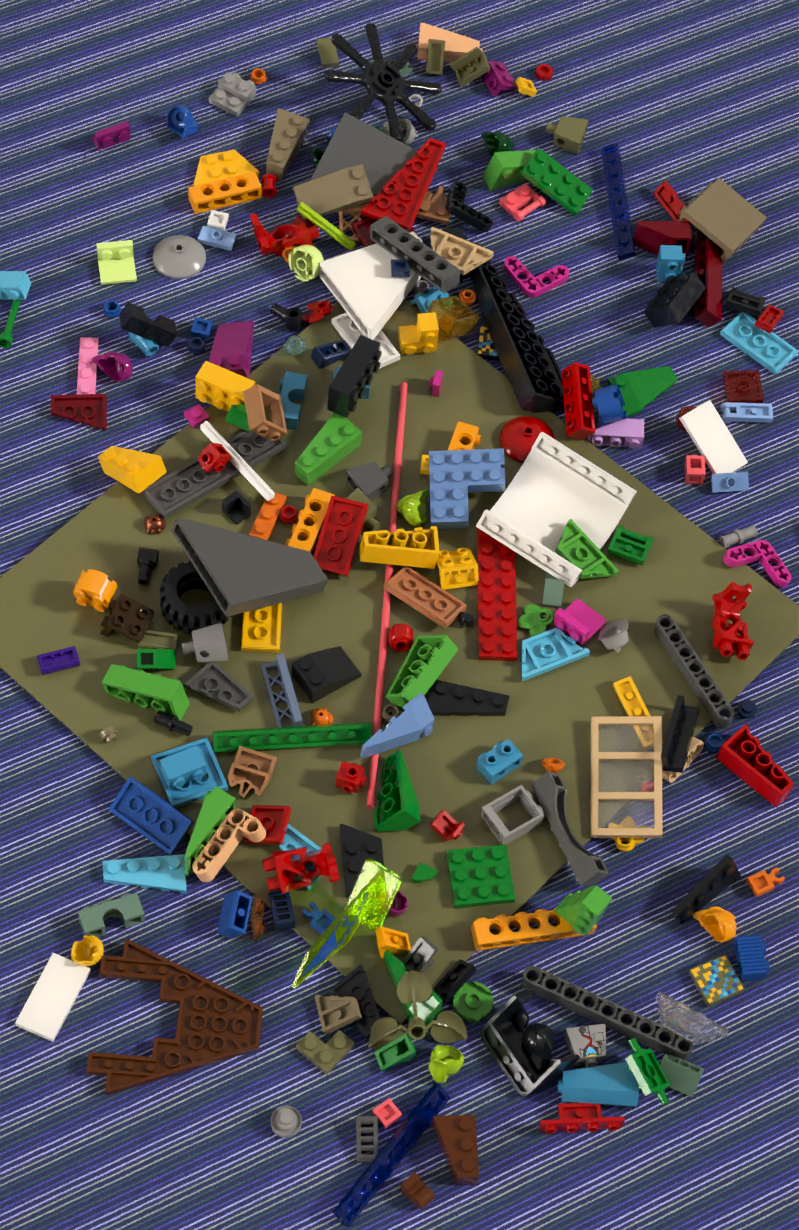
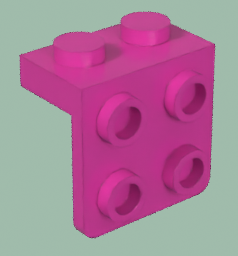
M576 599L565 611L559 608L555 612L553 625L582 646L605 624L604 617L579 599Z

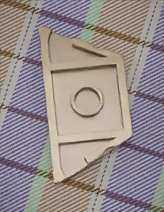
M431 227V248L460 270L461 275H465L490 260L494 255V252Z

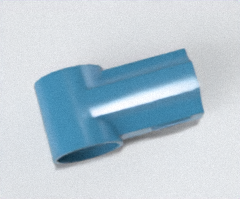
M129 332V340L136 344L146 356L154 355L159 349V345L156 342Z

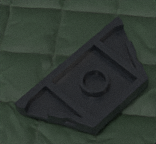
M340 824L346 898H349L354 892L360 889L364 890L372 883H377L385 878L382 840L377 836Z

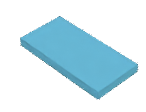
M741 312L721 330L720 335L774 375L778 374L798 355V350L775 333H768L754 326L756 320L747 313Z

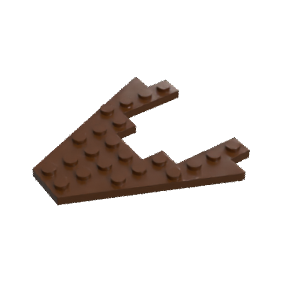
M125 939L123 957L102 956L100 977L161 983L159 1002L179 1004L176 1038L154 1037L152 1057L89 1052L86 1075L107 1076L105 1095H111L259 1050L263 1007L129 939Z

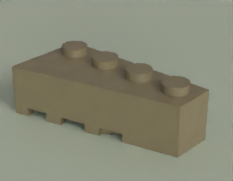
M278 108L266 163V174L275 175L277 180L283 181L309 134V118Z

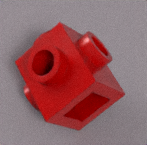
M209 443L201 451L197 459L204 471L219 473L225 468L226 463L232 457L222 444Z
M342 761L336 776L335 787L347 793L358 794L360 787L364 788L366 784L365 768L356 763L350 764Z

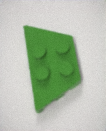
M569 519L555 552L582 570L579 579L616 576L619 570L575 522Z

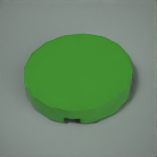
M479 982L465 983L452 999L455 1013L461 1019L468 1022L484 1020L490 1015L494 1005L490 989Z

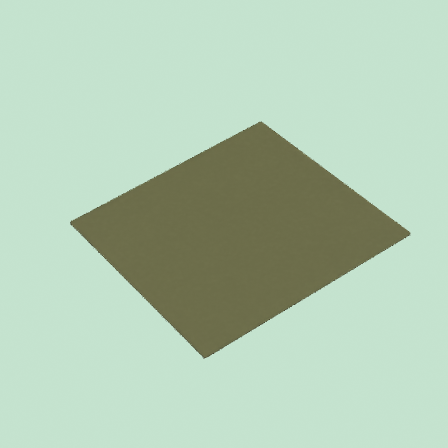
M406 298L381 329L400 354V360L380 368L377 373H373L369 399H358L355 411L351 412L347 418L362 431L361 445L308 486L295 475V462L334 413L327 410L329 387L334 380L335 367H341L347 358L345 357L319 369L312 360L311 354L314 347L343 339L331 321L332 318L346 313V311L339 302L336 303L330 315L309 325L250 373V379L255 381V385L259 384L276 394L281 393L282 389H279L280 380L285 377L286 371L308 375L304 400L295 399L291 401L295 404H301V415L297 430L287 428V434L281 437L287 443V448L252 469L274 492L287 496L284 506H293L297 510L298 515L301 508H305L306 496L311 494L313 488L346 499L353 492L346 482L347 470L371 461L375 462L380 469L389 465L392 471L394 470L400 384L406 382L408 386L399 500L427 488L429 489V494L425 500L427 507L425 516L427 521L420 526L409 524L403 517V514L398 512L396 530L412 531L418 527H422L425 530L431 527L430 477L426 474H420L422 454L429 455V451H447L458 421L479 427L478 435H481L479 446L475 445L474 449H502L500 446V433L508 421L520 416H531L541 419L550 426L555 440L637 491L616 528L600 550L619 570L618 574L612 577L579 579L572 587L564 583L561 609L565 611L576 599H579L604 617L605 624L615 619H627L629 623L627 629L629 641L621 647L619 653L615 649H606L602 641L598 640L600 628L584 646L576 642L583 649H589V656L522 681V641L530 638L529 629L517 627V661L478 660L477 585L445 590L467 605L464 613L476 617L470 627H466V621L461 625L458 617L444 629L391 594L389 629L395 624H407L413 629L414 641L419 635H447L459 649L436 680L509 695L505 716H480L479 714H469V716L450 714V716H441V714H433L435 719L432 726L433 731L427 737L423 736L418 741L379 753L374 808H367L371 756L364 759L360 757L364 744L255 750L277 757V762L270 782L260 797L255 794V790L250 789L245 798L239 795L240 784L230 786L228 774L232 763H234L237 751L214 752L213 731L277 727L261 670V665L276 662V655L284 654L303 720L302 726L312 725V710L326 708L333 716L332 724L371 722V732L373 733L386 564L360 561L359 547L363 533L371 531L368 527L360 534L348 577L323 571L328 579L323 592L282 603L280 653L241 651L243 613L229 616L228 621L222 624L228 660L214 662L254 696V700L240 712L184 687V683L209 662H197L195 653L183 654L182 643L193 641L192 633L185 634L181 629L177 631L173 628V624L169 625L160 607V585L163 583V577L165 574H169V570L172 567L177 568V564L181 562L185 564L190 560L171 531L176 518L180 517L249 535L265 498L242 474L164 519L166 527L164 530H161L160 534L146 532L144 518L151 514H158L159 516L160 514L142 492L138 494L122 483L117 482L0 577V668L126 781L130 776L134 777L169 803L151 761V756L207 737L228 785V791L225 792L236 798V809H241L250 814L252 805L289 806L291 813L288 824L320 848L325 843H330L336 858L340 879L337 882H330L327 876H321L310 891L306 886L289 891L295 917V928L292 929L315 950L324 938L310 926L312 919H306L302 914L303 909L307 912L313 911L310 908L311 902L317 905L319 912L323 909L327 910L339 921V924L344 916H341L342 914L348 916V920H352L350 923L355 922L350 928L351 932L347 935L345 934L348 930L341 934L345 930L344 924L338 926L335 931V939H339L341 934L340 941L343 940V944L339 943L337 949L335 950L334 948L326 960L344 976L362 964L376 1005L391 1018L395 1019L398 1024H402L408 1017L397 996V991L383 958L380 957L375 929L385 927L407 933L411 949L421 936L428 938L439 949L432 958L434 963L422 973L430 981L432 990L435 991L434 987L459 959L466 962L476 952L470 929L476 919L482 917L494 919L498 915L513 916L567 863V857L559 847L558 839L550 829V823L544 815L542 825L506 845L515 903L455 909L446 850L501 845L481 818L483 806L520 785L525 790H529L533 796V801L536 805H540L539 800L534 796L531 784L547 772L541 764V760L545 758L560 759L565 762L564 768L558 773L567 788L566 812L568 822L576 839L584 846L592 839L590 837L591 717L627 716L613 688L614 682L631 676L650 716H662V749L678 695L684 696L685 706L699 707V715L693 737H696L712 721L655 634L657 618L660 615L668 614L675 620L729 704L799 636V605L746 564L738 567L727 566L723 561V557L727 552L726 548L588 440L583 439L580 441L567 437L566 423L551 411L534 413L522 410L508 378L438 324L437 351L401 355L398 342V327L416 325L417 314H421L419 308L415 305L411 306L410 301ZM436 370L443 371L439 396L432 395V388L429 387L431 376L435 377ZM213 405L205 410L209 415L210 421L208 422L226 441L244 431V429L232 425L225 420L228 415L227 411L217 409ZM264 409L266 420H268L266 409ZM189 423L152 453L162 457L167 472L158 480L198 458L201 451L209 443H213L201 431L200 426L194 429ZM504 453L506 490L523 463L512 460ZM393 475L388 477V489L372 501L377 507L375 519L380 522V526L376 531L388 530L389 532ZM236 490L251 505V515L237 525L222 511V500ZM505 491L468 493L469 528L437 529L439 551L469 548L477 562L476 525L486 509L490 511ZM278 518L268 541L285 545L287 539H291L293 535L291 531L294 523L287 524ZM618 525L624 526V529L640 535L654 537L643 566L607 553ZM139 547L159 550L157 567L154 566V569L151 570L148 585L138 583L140 568L139 564H137ZM515 552L517 620L525 614L523 607L530 604L537 605L541 609H550L553 616H555V612L559 608L542 606L546 571ZM394 565L393 576L404 566ZM437 565L435 569L410 567L440 587ZM88 569L100 571L108 575L107 579L110 582L114 580L117 583L118 587L112 600L116 601L120 594H123L152 609L154 616L147 630L179 634L175 654L176 669L141 670L146 673L159 674L162 677L175 678L181 681L190 702L181 720L193 726L192 733L189 736L174 730L169 731L167 727L155 723L154 717L155 715L159 716L156 714L158 710L149 706L145 709L136 704L134 700L127 702L106 693L102 680L111 664L125 665L128 668L137 670L136 649H138V642L114 630L107 637L100 634L103 628L100 624L104 616H108L110 613L108 608L104 612H99L93 606H81L76 603L77 598L73 595V590L83 570L85 572ZM731 582L743 586L746 584L752 585V592L745 600L747 605L740 611V618L743 622L747 623L748 638L754 642V645L749 650L750 655L744 661L739 660L736 653H732L729 657L721 656L720 650L713 649L714 630L712 622L715 616L712 596L724 591ZM198 588L190 589L179 597L184 603L191 606H202L214 599L210 592ZM547 615L541 616L542 619L547 617ZM726 620L729 624H733L731 620ZM553 622L547 626L546 631L556 628ZM389 637L387 642L382 711L386 705L391 704L386 695L410 649L405 652L393 650L389 645ZM75 646L80 666L42 675L37 655ZM341 646L362 676L312 703L291 675L292 663L307 654ZM277 668L266 670L267 674L273 678L278 674ZM277 684L272 687V691L280 694L283 690ZM430 687V689L427 691V693L424 695V697H425L427 703H428V699H429L431 687ZM279 701L276 707L285 711L287 704ZM286 717L281 721L282 727L293 725L292 721ZM382 718L381 729L384 731L388 722ZM113 725L115 730H118L116 733L117 738L109 743L106 740L101 741L99 733L105 728ZM633 726L599 727V752H654V747L644 750ZM509 738L523 754L522 765L490 785L476 769L477 759L483 752L492 750L498 742H504ZM400 750L419 803L421 821L406 831L378 832L375 830L374 810L378 808L380 800L377 798V794L382 789L383 782L380 779L384 759ZM599 760V792H640L641 787L654 778V760ZM342 761L350 764L356 763L365 768L366 784L364 788L360 787L358 794L347 793L335 787L336 776ZM203 799L177 808L195 821L186 834L190 838L202 808ZM519 800L496 813L509 832L532 819ZM599 800L598 828H603L631 800ZM441 810H445L457 823L463 822L465 824L462 828L463 833L456 840L445 841L429 826ZM340 824L377 836L382 840L385 878L377 883H372L364 890L360 889L354 892L349 898H346ZM242 839L222 867L271 910L268 892L280 890L269 891L266 878L275 877L276 871L265 872L262 860L272 857V852L282 850L276 844H246ZM420 862L438 870L437 876L432 880L421 883L411 881V877ZM299 875L294 876V881L301 880ZM385 888H396L402 892L403 896L408 898V908L402 915L396 918L387 917L382 914L377 906L378 895ZM285 896L274 897V900L285 899ZM286 903L275 904V906L287 905ZM288 909L278 910L277 913L287 912ZM282 916V917H279V918H280V919H284V918H289V916ZM489 929L492 934L497 932L495 929ZM407 954L395 957H397L402 962L404 958L407 956Z

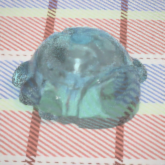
M297 335L289 337L288 341L284 343L286 346L284 349L288 354L298 355L305 351V340H302Z

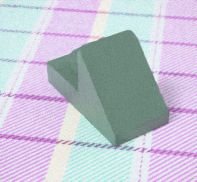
M545 572L542 606L561 608L565 581L555 578L548 572Z

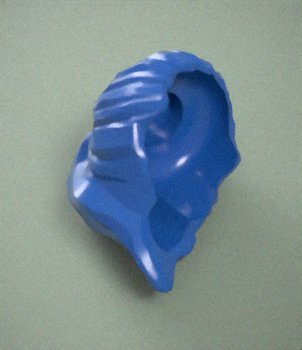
M177 105L169 110L167 126L172 132L179 134L181 139H185L197 132L199 127L198 121L193 118L191 111L187 107Z

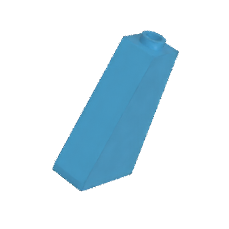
M627 1062L563 1071L562 1080H558V1093H561V1102L623 1106L638 1105V1082L634 1074L630 1072Z

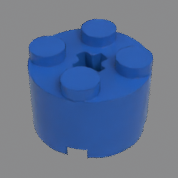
M617 384L606 386L593 392L594 398H592L594 408L599 410L598 419L600 425H608L627 419V411H623L625 402Z

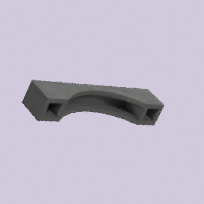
M546 772L531 784L534 796L540 802L544 815L550 823V829L555 833L558 845L564 851L568 865L573 869L576 881L580 886L592 887L609 875V872L602 858L585 849L573 834L566 812L567 788L560 774Z

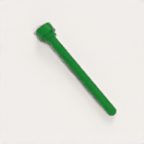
M21 299L13 300L5 330L0 334V347L10 348L12 345L13 337L11 332Z

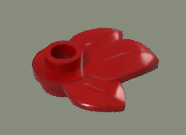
M328 300L308 304L307 307L310 312L302 316V321L314 323L330 315L334 309L333 304Z

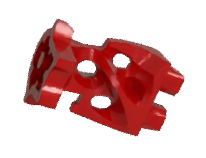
M249 214L253 233L263 256L274 253L281 257L285 247L313 245L312 240L320 237L317 226H314V223L310 220L303 221L300 215H297L291 224H283L276 227L272 232H266L257 214Z
M731 582L724 591L712 596L715 616L712 622L714 630L713 649L720 650L721 656L729 657L732 653H736L737 658L744 661L750 655L749 650L754 645V642L748 638L747 623L743 622L740 618V611L747 605L745 600L752 592L751 584L743 586ZM726 620H731L733 624H729Z
M329 842L322 845L321 849L317 851L307 852L306 847H299L292 850L272 852V857L262 860L265 872L276 871L275 877L266 878L269 891L280 890L284 894L288 891L311 885V880L318 876H327L330 882H337L340 879L336 858ZM293 855H299V856H297V857L291 859V857H292ZM305 864H314V870L305 869ZM300 875L302 879L294 881V876Z

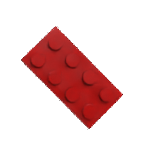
M331 495L313 556L322 571L348 577L369 507L368 504Z

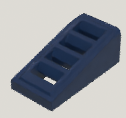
M342 339L314 347L311 358L320 369L347 357L352 349Z
M281 891L268 892L275 931L295 928V917L289 891L284 894ZM285 896V899L274 900V897ZM280 903H286V904H287V905H283V906H275V904H280ZM288 909L287 912L277 913L278 910ZM289 916V918L278 919V917Z

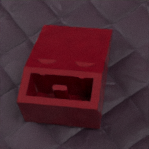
M637 221L633 246L655 255H659L660 245L682 246V253H685V260H687L692 239L690 221Z

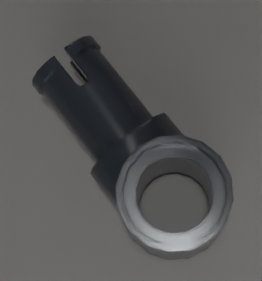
M277 303L271 306L270 313L280 317L286 323L288 330L299 331L302 328V312L299 308L291 307L286 309Z
M139 547L137 564H139L140 568L139 584H149L151 570L154 569V566L157 567L159 550Z

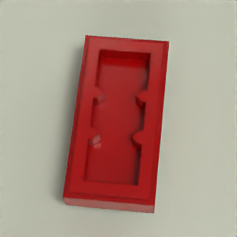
M768 304L756 320L754 326L771 333L783 317L784 311Z

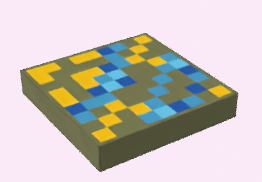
M726 955L689 970V974L707 1007L738 995L745 990Z

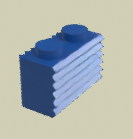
M238 890L224 896L217 934L233 939L246 933L247 922H249L248 918H250L249 911H251L250 907H252L251 903H253L252 896Z
M761 936L736 937L733 944L740 980L743 982L765 979L770 966L769 961L765 960L764 957L766 945L764 941H761Z

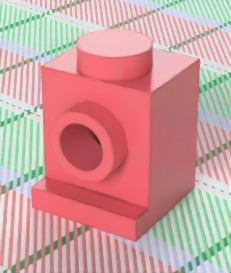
M686 455L684 483L703 485L706 475L705 456Z

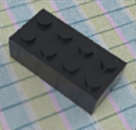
M363 335L359 336L329 387L327 410L348 418L351 412L355 411L358 399H362L365 393L366 385L369 386L371 384L373 373H377L381 363L379 359L382 354L380 342Z

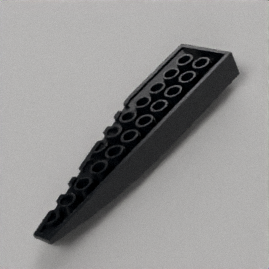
M491 259L471 270V276L485 324L520 408L534 413L564 409L562 374L553 353L549 348L544 347L543 338L537 336L534 331L536 327L525 318L527 314L514 294H509L507 291L508 285L506 282H501L498 275L500 273L494 266L490 265Z

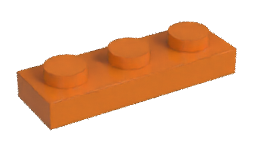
M275 492L273 499L270 501L265 499L249 536L269 540L279 518L280 510L287 501V496Z

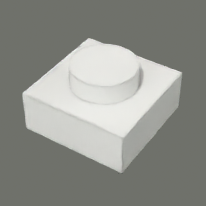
M212 210L207 227L225 231L229 214Z

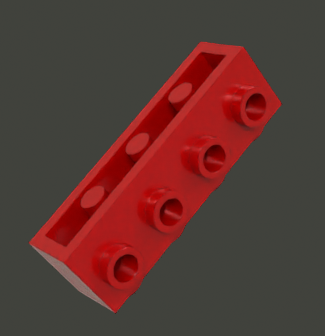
M575 362L562 370L567 437L581 441L595 433L590 366Z

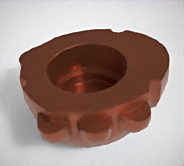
M151 514L144 518L147 533L160 534L161 530H164L166 527V521L158 514Z

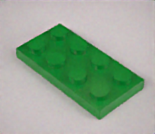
M540 148L534 152L520 173L574 216L577 215L593 191L592 188Z

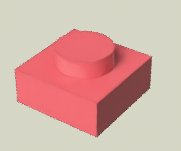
M390 1098L372 1110V1114L378 1117V1121L384 1129L402 1117V1113Z

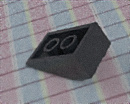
M341 646L307 654L292 663L291 675L312 703L362 676Z

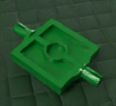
M636 1037L629 1040L628 1043L634 1053L625 1059L630 1072L634 1074L638 1082L639 1089L645 1096L650 1094L657 1095L662 1106L669 1103L670 1101L664 1090L671 1085L651 1048L641 1049Z

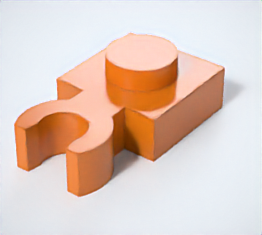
M774 868L770 874H767L764 870L747 878L746 881L756 897L774 890V884L780 885L784 882V876L781 878L775 876V874L779 873V868Z

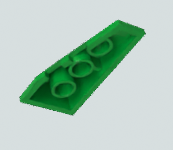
M670 366L620 374L608 379L607 386L617 384V387L620 388L625 402L623 411H627V417L641 412L660 393H664L674 385L678 378Z
M397 750L384 759L380 779L383 784L381 791L377 794V798L380 800L378 808L374 810L375 830L378 832L406 831L421 821L419 803L402 752Z
M386 950L383 961L397 991L398 982L407 971L404 964L390 951ZM433 990L428 1000L416 1002L418 1017L424 1020L425 1026L431 1020H436L442 1008L443 1001ZM402 1003L408 1021L414 1018L413 1003Z

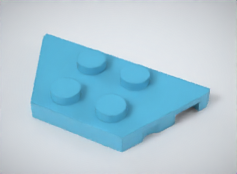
M557 627L522 641V681L587 657L590 651L577 645L576 640L566 636Z

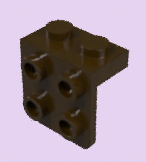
M120 594L116 601H111L108 607L110 613L108 616H104L100 624L103 626L100 634L107 637L114 630L139 643L143 640L154 616V611Z

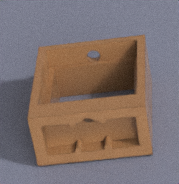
M259 384L243 391L249 430L271 441H277L286 435L287 428L281 396ZM264 408L266 409L268 420H266Z

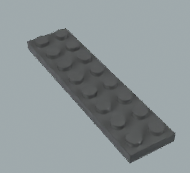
M246 430L227 440L251 468L287 448V443L282 438L277 441H271L255 432H248ZM196 458L154 482L143 490L142 494L160 516L166 519L242 473L230 461L226 463L225 468L221 472L208 473L201 468V463Z

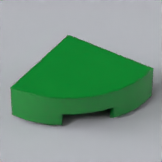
M420 862L411 877V881L421 883L432 880L437 876L438 870Z

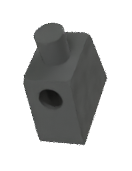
M371 461L347 470L346 482L353 491L358 487L371 501H374L388 489V477L393 475V471L389 465L380 469L375 462Z

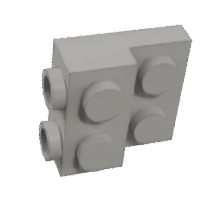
M227 72L218 82V88L209 97V103L238 117L256 96V86L253 81H245L235 72L232 74Z

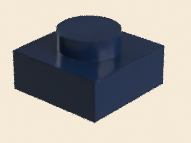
M409 259L391 260V277H409Z

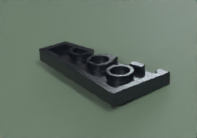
M726 854L676 905L672 913L679 923L683 924L690 919L693 913L702 909L741 877L732 857Z

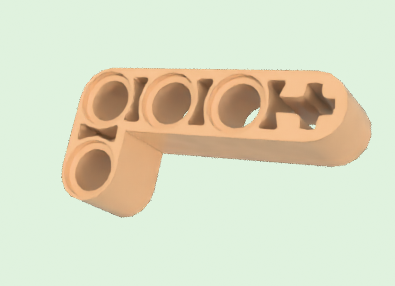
M241 809L232 810L192 865L193 871L202 882L212 881L243 837L252 842H260L266 836L265 828L256 817Z

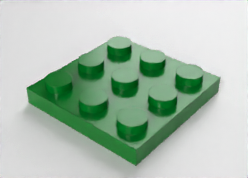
M506 845L446 850L455 909L515 903Z

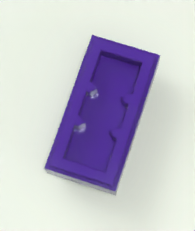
M75 646L37 655L42 675L80 666Z

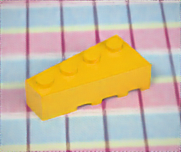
M431 526L430 529L425 530L422 527H418L412 531L397 529L395 532H388V530L364 532L359 547L360 561L435 569L440 554L437 526Z

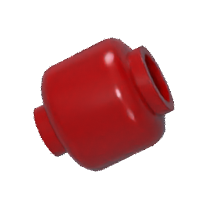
M399 623L389 629V645L393 650L405 652L412 647L414 636L413 629L409 625Z

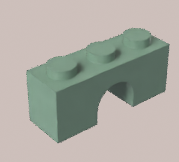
M137 893L124 894L121 898L105 900L99 905L86 906L78 911L82 931L87 936L101 937L106 935L104 923L111 917L121 919L125 929L145 923V914Z

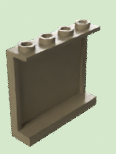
M719 178L715 182L711 181L705 190L703 189L697 195V199L694 197L690 201L689 207L685 206L679 214L681 216L678 221L686 218L721 247L724 253L720 258L726 262L760 229L767 217Z

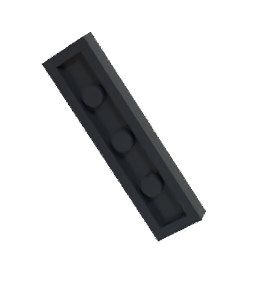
M681 695L677 696L661 753L663 771L683 773L699 715V707L685 706L684 696Z

